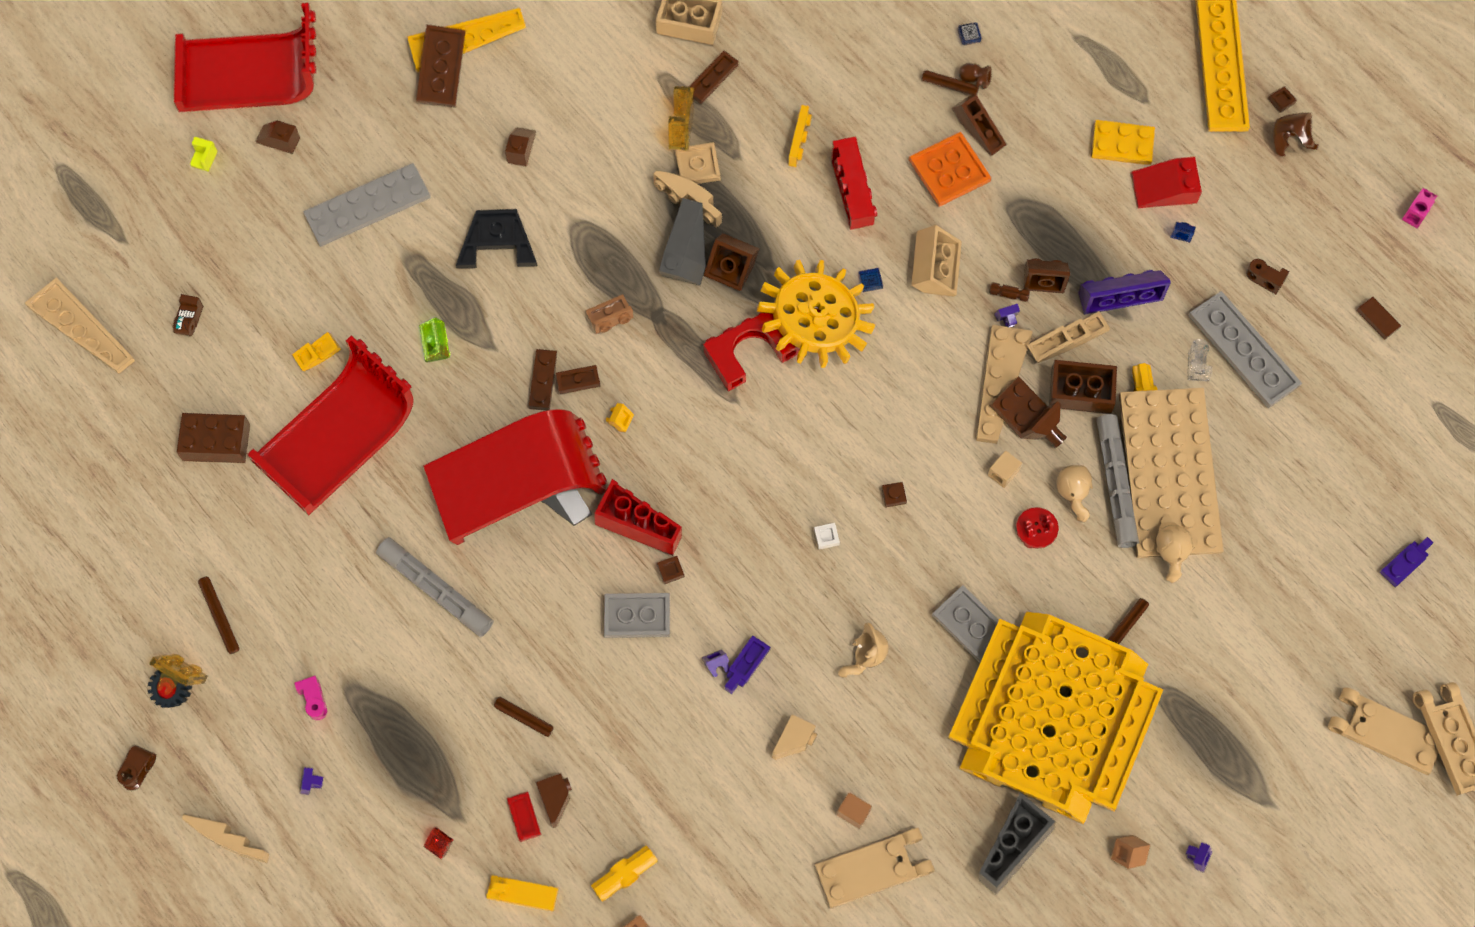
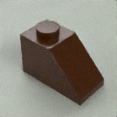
M277 120L263 125L256 143L293 154L300 140V135L295 125Z
M516 127L511 132L505 150L507 163L527 167L536 135L535 130Z
M561 773L536 782L552 828L558 826L570 800L568 792L572 790L568 777L563 779Z

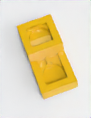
M327 332L314 343H306L293 353L292 356L302 371H306L339 352L341 348L332 334Z

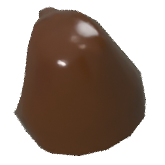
M1311 112L1290 114L1276 120L1273 128V143L1279 156H1286L1285 150L1289 146L1288 138L1290 136H1297L1307 149L1318 150L1319 145L1315 144L1312 137Z

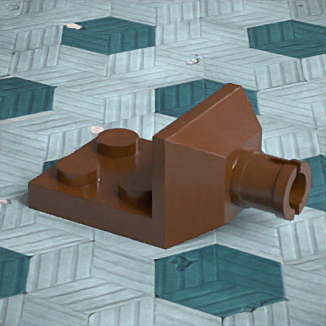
M1019 376L989 405L1021 439H1041L1044 437L1054 448H1057L1067 438L1056 426L1060 422L1061 404L1057 401L1047 406Z

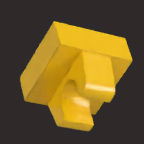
M617 403L615 407L610 409L612 415L610 418H606V422L615 427L619 432H626L634 414L624 404Z

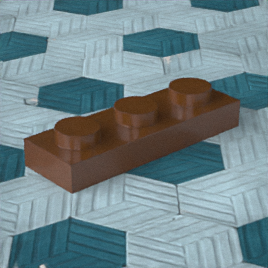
M723 51L686 89V94L702 104L739 66V61L726 51Z
M536 349L529 409L550 410L557 351Z

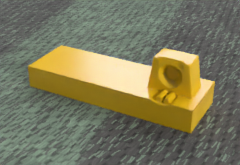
M492 875L486 898L554 912L559 889Z

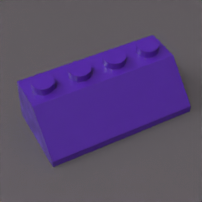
M1147 270L1141 274L1134 275L1129 273L1119 278L1107 277L1102 281H1086L1081 284L1078 295L1083 313L1086 315L1098 311L1103 312L1163 301L1171 281L1161 270Z

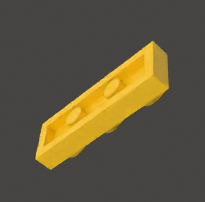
M801 105L789 154V166L796 167L798 160H802L804 149L801 146L802 143L807 141L808 132L805 130L806 126H810L812 115L809 114V106Z

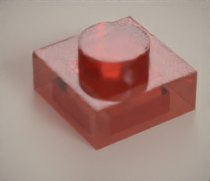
M435 827L431 830L423 847L439 859H442L446 856L453 839Z

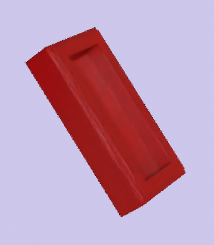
M529 792L507 798L519 841L523 842L541 836Z

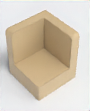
M1004 451L990 467L988 476L1005 488L1020 471L1022 462L1009 452Z

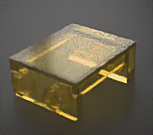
M674 86V115L681 117L669 116V149L689 151L694 116V88Z

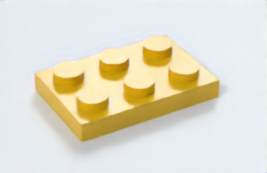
M1096 120L1091 158L1151 165L1155 127Z

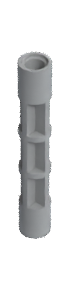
M1115 414L1102 415L1097 418V425L1117 545L1119 548H1130L1139 544L1118 416Z
M386 538L379 545L376 551L379 557L399 571L477 636L482 637L490 630L494 621L479 608H476L474 604L409 552L405 551L392 538Z

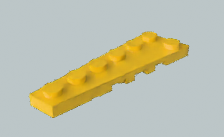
M520 8L446 26L448 28L466 30L463 54L526 28ZM425 32L407 36L417 72H420Z

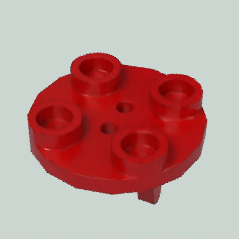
M1036 507L1024 511L1019 516L1016 531L1018 537L1027 548L1038 549L1045 548L1056 540L1059 526L1057 519L1050 511Z

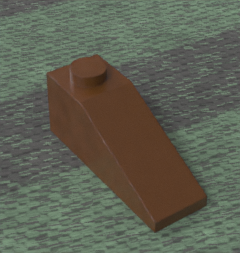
M976 94L966 97L952 107L961 124L990 156L1007 145Z

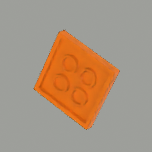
M962 132L909 157V162L939 207L991 182V176Z

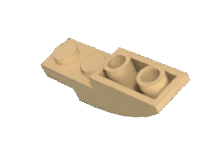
M654 172L655 187L661 192L664 191L674 204L681 205L683 198L703 204V219L705 222L714 225L716 228L722 223V213L713 206V195L684 177L668 172Z

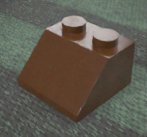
M723 233L715 239L704 276L741 291L754 267L760 248Z
M1038 258L1027 259L1024 268L1023 289L1064 294L1070 277L1068 263L1060 260L1042 261Z

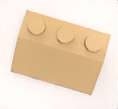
M937 225L918 230L911 286L926 294L956 296L962 241Z

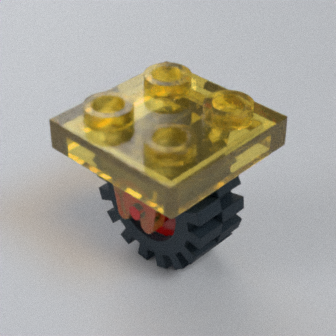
M163 654L162 656H154L149 665L158 670L154 672L156 675L150 677L153 681L148 682V686H151L148 694L152 693L151 701L156 700L154 704L157 706L161 705L160 707L162 708L180 706L187 701L186 697H190L191 693L188 690L192 689V685L204 684L208 675L202 672L203 669L199 666L189 665L184 662L185 659L180 655Z

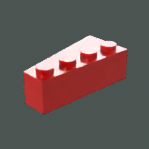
M854 136L832 141L831 163L850 230L874 225L875 217H877V209L875 205H872V192L870 187L868 188L867 175L863 167L857 138Z
M614 479L611 480L594 513L595 525L673 556L682 538V526L663 513L651 508L647 502L635 497L634 493L622 488Z

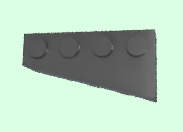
M1021 792L979 872V881L996 895L1055 829L1056 821Z

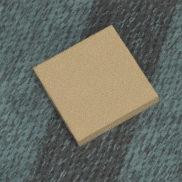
M714 142L675 148L679 176L696 184L721 180Z

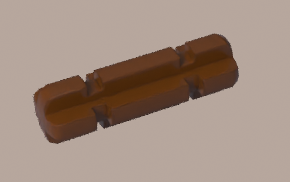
M995 282L991 283L989 291L993 295L1001 294L1000 296L1011 299L1020 298V301L1025 302L1029 300L1030 291L1027 289L1019 290L1018 287L1004 284L1000 286V283Z

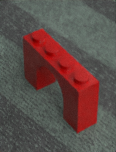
M760 312L754 318H747L740 325L726 329L723 334L717 337H710L703 344L704 354L728 392L746 383V373L734 355V349L741 341L747 338H760L766 341L772 347L781 363L795 357L800 351V348L791 343H788L785 348L778 351L776 350L777 344L783 337L780 331L776 329L770 332H762L761 329L764 323L774 320L773 313Z

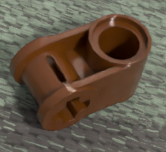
M132 746L117 772L118 782L129 791L137 790L142 785L149 770L153 767L156 761V754L140 746Z

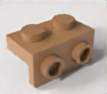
M623 294L586 310V315L596 334L607 332L613 326L626 324L634 318L633 309L628 305Z

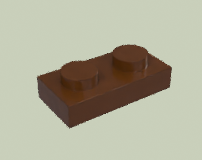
M596 365L556 373L560 395L601 387Z

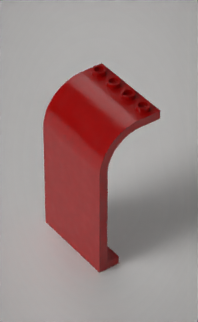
M301 3L305 16L301 17L302 26L288 33L186 40L184 34H175L174 103L178 111L189 112L288 105L307 98L314 89V74H316V63L314 62V57H316V47L314 44L316 30L313 25L316 22L315 10H311L309 3Z
M352 335L345 340L350 354L348 362L338 378L258 452L253 448L247 454L250 460L308 516L400 430L407 420L414 403L410 390L412 388L411 385L404 378L400 380L396 376V371L390 365L386 367L377 353L369 352L367 350L368 346L361 339L356 340Z
M555 409L538 412L424 465L423 467L449 541L460 545L465 542L464 537L563 491L589 488L599 495L604 494L607 490L605 486L607 480L598 468L600 461L597 455L592 452L593 443L584 431L586 429L584 420L568 410Z

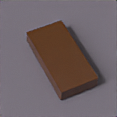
M1371 297L1356 310L1384 340L1402 326L1374 297Z

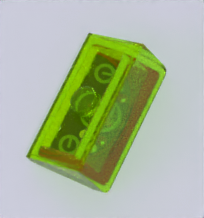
M433 318L420 324L419 328L425 362L450 358L444 321Z

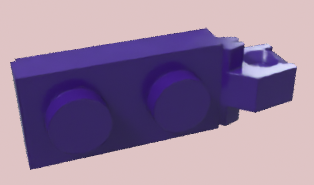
M1428 537L1420 544L1414 541L1379 573L1396 588L1426 560V557L1429 555L1426 550L1434 542Z
M752 636L728 669L726 677L729 678V681L725 685L724 690L732 695L738 685L743 688L771 650V647L755 636Z

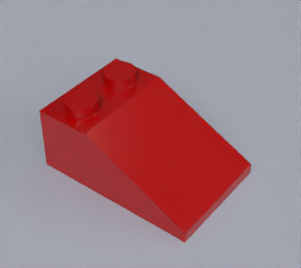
M1195 157L1174 158L1132 171L1131 173L1137 208L1197 204L1202 193Z

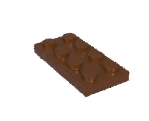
M426 24L416 102L456 108L466 30Z

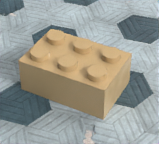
M662 0L656 19L657 34L713 45L722 16V0Z

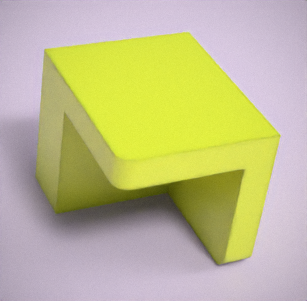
M194 137L192 145L195 153L190 165L191 167L209 172L218 151L213 141Z

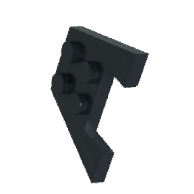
M517 209L476 210L458 257L456 269L477 268V250L517 249V267L538 266Z

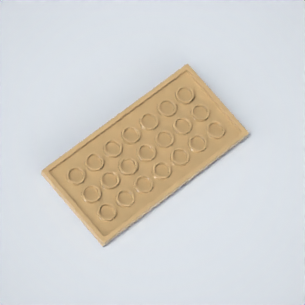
M1204 388L1120 392L1119 401L1127 474L1139 544L1135 546L1137 558L1162 557L1160 552H1157L1156 538L1161 524L1166 522L1176 523L1189 531L1193 542V550L1190 555L1223 553Z

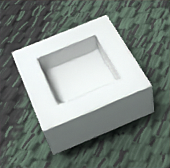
M835 523L814 527L819 550L840 545Z

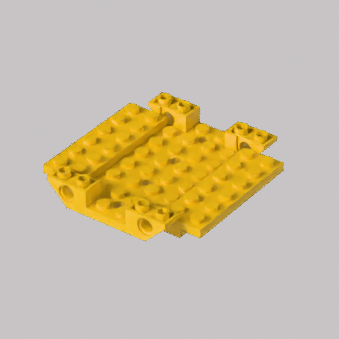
M1026 611L1020 627L999 618L948 738L969 747L959 768L960 770L999 787L1004 784L1042 801V806L1084 824L1092 805L1091 802L1111 811L1116 810L1164 689L1144 681L1143 676L1148 663L1131 649L1050 614ZM1079 647L1086 649L1087 657H1078L1076 649ZM1064 686L1068 687L1071 690V696L1063 697L1059 689ZM1046 726L1052 727L1055 730V735L1053 737H1046L1043 733V728ZM1029 766L1037 768L1038 776L1035 778L1029 777L1026 773V768Z

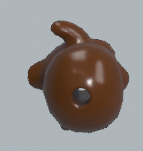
M965 63L959 69V77L962 81L976 82V87L981 85L983 89H986L991 82L992 68L991 66L980 67L976 63Z

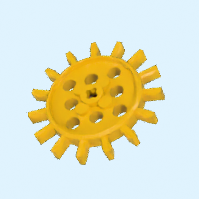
M796 260L793 266L796 276L792 278L778 267L773 276L782 284L781 288L779 289L764 282L761 292L775 298L774 303L759 302L757 306V312L773 313L774 320L764 323L761 329L762 332L765 333L778 329L783 335L777 344L776 350L780 351L788 343H791L800 348L797 354V363H802L808 351L818 353L820 366L825 368L828 363L827 353L836 351L844 364L848 363L851 356L844 347L848 342L861 352L865 349L867 343L854 333L856 330L872 334L875 324L860 320V314L871 313L874 308L873 303L858 304L855 299L864 288L862 283L848 289L841 283L844 280L846 269H841L837 273L836 278L825 275L823 260L819 261L815 273H806L801 260ZM810 287L815 288L817 291L811 290ZM825 300L830 301L832 304L826 303ZM784 310L790 311L791 314L785 313ZM799 323L806 325V328L800 326ZM827 325H831V326H833L835 329H831V328H829ZM815 337L821 338L822 341L816 340Z

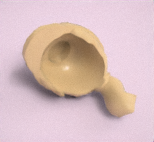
M1070 465L1059 473L1057 477V490L1065 500L1070 501L1071 508L1077 515V520L1086 522L1090 517V513L1082 505V500L1089 495L1090 488L1093 489L1092 476L1084 465Z
M1166 522L1161 524L1156 538L1157 552H1160L1162 558L1170 563L1171 566L1166 580L1174 583L1182 576L1181 565L1192 553L1193 542L1187 529L1176 523Z
M865 623L863 634L855 639L856 643H853L854 646H858L855 652L856 665L843 666L839 670L838 676L844 678L851 674L860 675L866 668L878 666L885 660L889 649L888 641L880 631L874 629L871 623Z

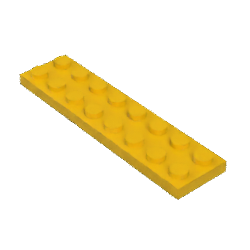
M1196 0L1208 131H1249L1250 124L1237 1Z

